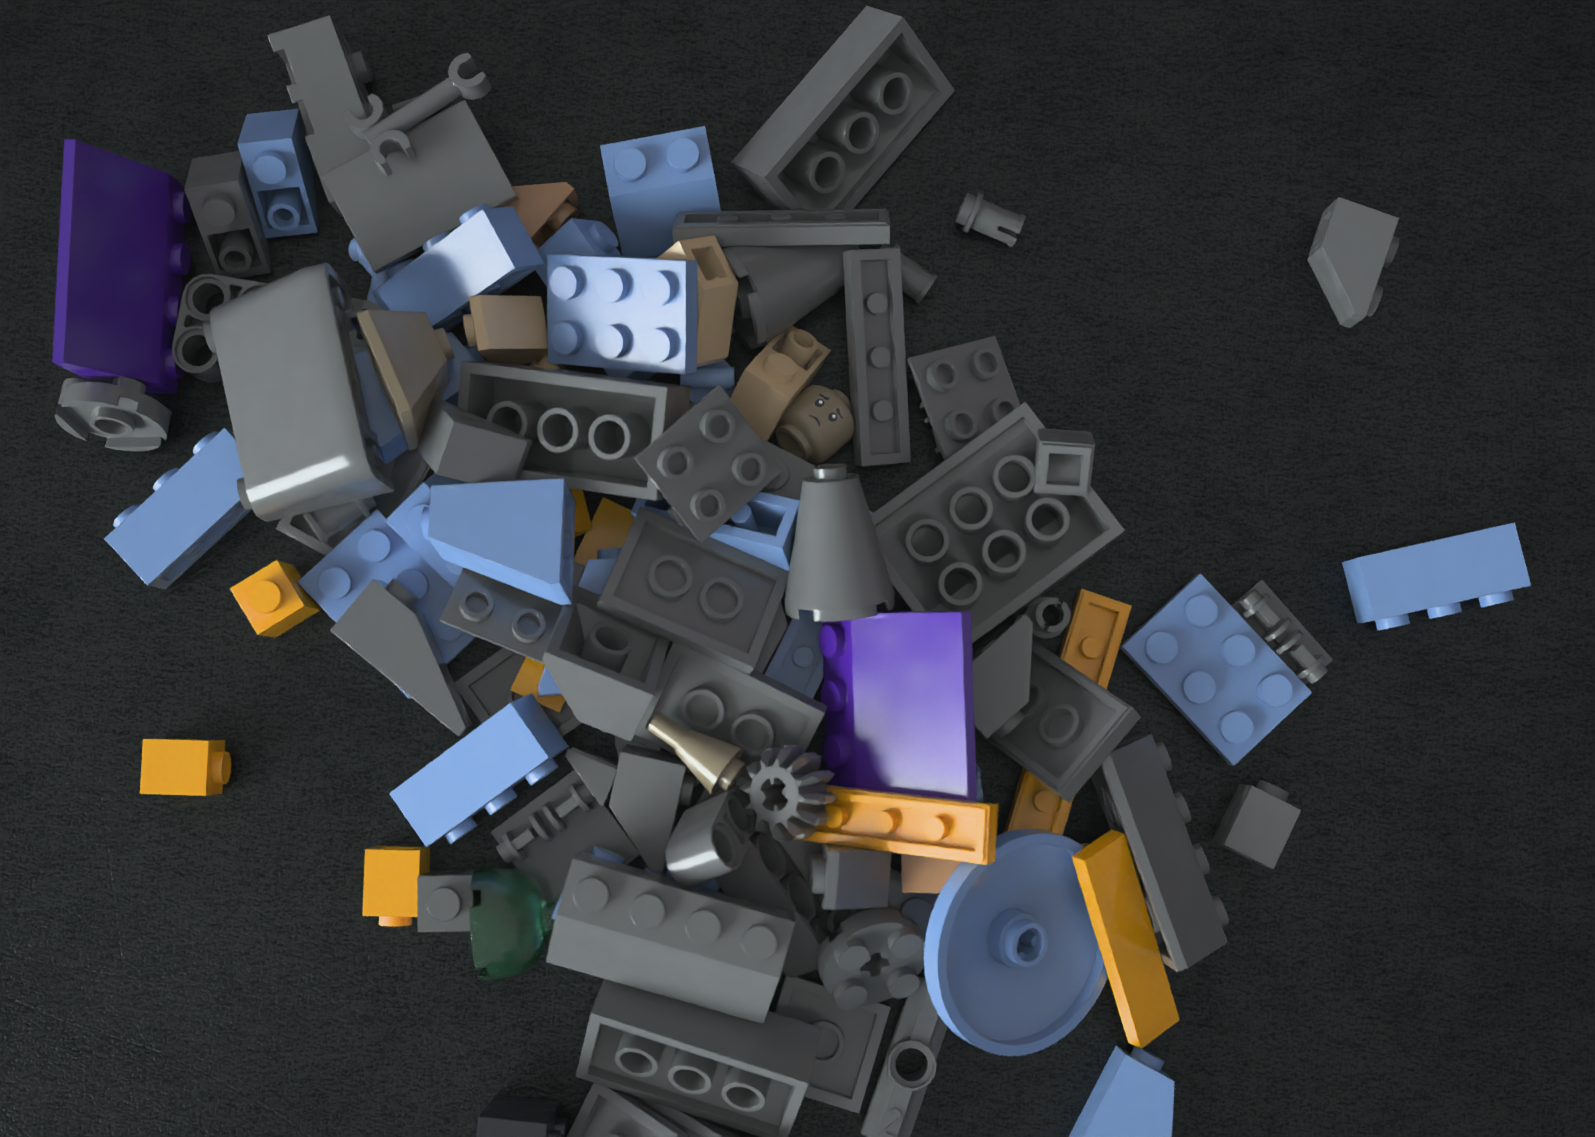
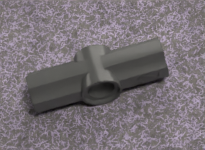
M918 975L920 980L919 987L913 994L906 997L893 1037L885 1048V1061L860 1131L862 1135L867 1137H910L927 1086L936 1074V1059L948 1026L941 1019L932 1003L925 976ZM915 1048L924 1053L925 1058L922 1067L917 1072L911 1074L899 1071L895 1066L899 1053L904 1049Z

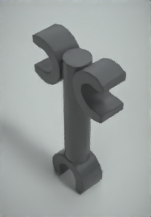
M464 53L454 58L451 62L447 79L389 115L380 98L371 94L367 98L374 110L369 118L357 119L347 109L343 112L344 119L355 136L368 141L371 146L370 154L381 173L389 176L393 172L386 160L392 151H404L411 161L417 158L416 150L404 132L460 96L470 100L482 98L488 94L491 86L484 72L477 74L471 79H465L469 74L476 71L477 67L471 55Z

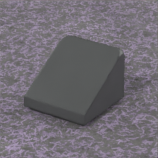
M1038 429L1034 493L1089 496L1095 448L1091 432Z
M578 746L568 748L565 757L601 806H606L611 798L618 763Z

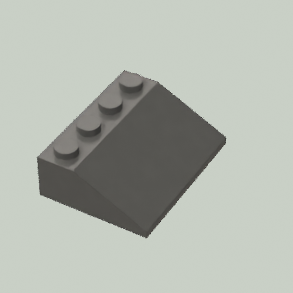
M1026 402L871 514L894 593L905 610L971 612L972 647L1114 543L1125 531L1091 486L1089 496L1034 493L1038 429L1046 428Z

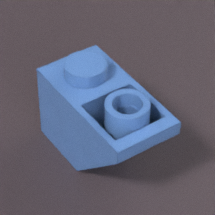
M299 109L247 114L237 143L265 238L318 232L313 161L305 139L306 132Z

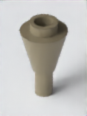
M659 712L648 726V730L676 749L675 753L711 795L719 788L725 791L730 790L746 767V764L740 760L743 748L694 730L688 731L662 712Z

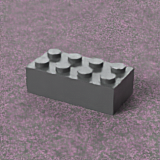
M461 361L458 407L533 440L519 481L564 478L568 487L572 489L658 501L666 498L642 469L635 457L689 411L691 386L496 361Z

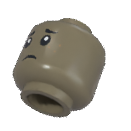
M821 385L807 387L787 408L778 429H776V438L780 447L809 463L820 464L826 461L850 441L853 436L855 424L851 414V402L839 390H831Z

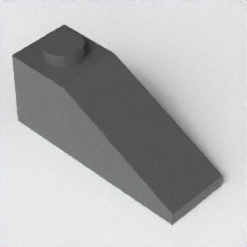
M394 578L389 584L383 580L373 579L330 631L457 736L465 734L473 724L425 615L413 606L419 598Z

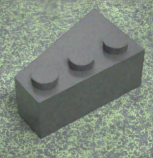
M329 15L267 36L273 52H277L286 64L292 83L286 87L292 103L298 102L308 136H305L327 199L332 207L343 217L322 175L370 150L371 146L366 139H360L353 134L344 119L343 112L349 109L355 118L360 120L367 119L372 115L374 109L367 98L369 95L365 83L372 82L373 79L362 50L357 52L352 50Z

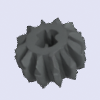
M785 745L781 749L779 747L766 749L764 752H761V761L752 762L746 766L752 782L745 783L739 789L750 795L751 802L742 812L748 815L757 814L755 831L762 833L771 832L773 840L777 839L778 841H789L794 837L803 839L809 838L816 833V825H823L831 820L824 804L833 803L838 798L832 792L827 791L826 783L835 774L829 770L819 771L822 755H817L815 752L805 753L804 747L799 745Z

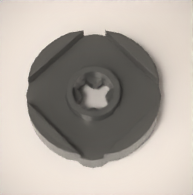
M117 377L110 384L68 378L63 382L55 419L65 431L82 440L88 441L89 433L91 432L98 436L106 437L105 447L138 452L154 450L160 447L162 438L166 441L172 412L154 398L145 395L146 386L135 379Z
M883 907L856 913L840 923L843 932L836 936L831 944L828 937H826L818 949L816 967L826 991L834 997L837 1006L843 1010H854L860 1006L876 1004L892 997L898 999L905 998L913 994L919 987L920 980L918 974L924 967L925 938L917 923L912 918L911 921L904 919L899 910ZM880 953L878 957L870 960L872 954Z

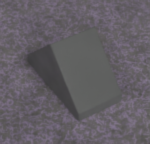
M434 398L416 450L437 475L469 483L519 481L533 440L444 400Z

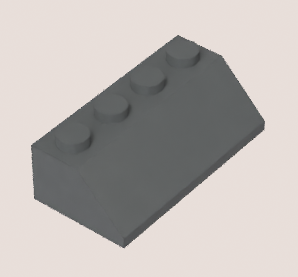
M866 6L731 163L757 194L776 210L854 209L955 90L904 17Z
M1139 734L1120 741L1090 779L1109 831L1112 829L1124 833L1126 836L1162 962L1179 972L1191 967L1228 943L1223 927L1229 925V919L1220 897L1217 894L1211 896L1204 875L1210 874L1206 855L1199 843H1191L1185 824L1191 822L1187 803L1181 792L1173 793L1166 774L1172 771V763L1167 749L1161 740L1155 742L1152 734Z
M578 852L572 858L559 902L546 962L763 1024L781 975L795 925L794 913L698 885L692 888H685L679 885L673 878Z
M604 979L591 1011L575 1077L759 1137H788L809 1085L823 1029L807 1024L801 1019L785 1017L770 1011L767 1012L764 1023L761 1024Z

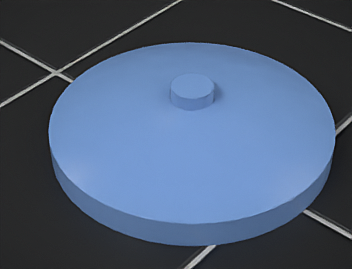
M1026 828L1002 833L996 836L995 862L986 865L962 861L948 878L935 902L927 927L924 945V969L927 988L932 1003L944 1023L960 1038L984 1051L1003 1056H1021L1053 1045L1082 1021L1093 1007L1107 981V971L1071 857L1085 848L1076 841L1041 829Z

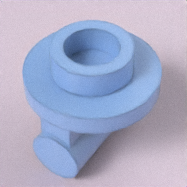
M725 360L697 367L696 373L680 374V384L691 386L690 401L695 405L718 385L723 388L730 398L735 388V367H730Z

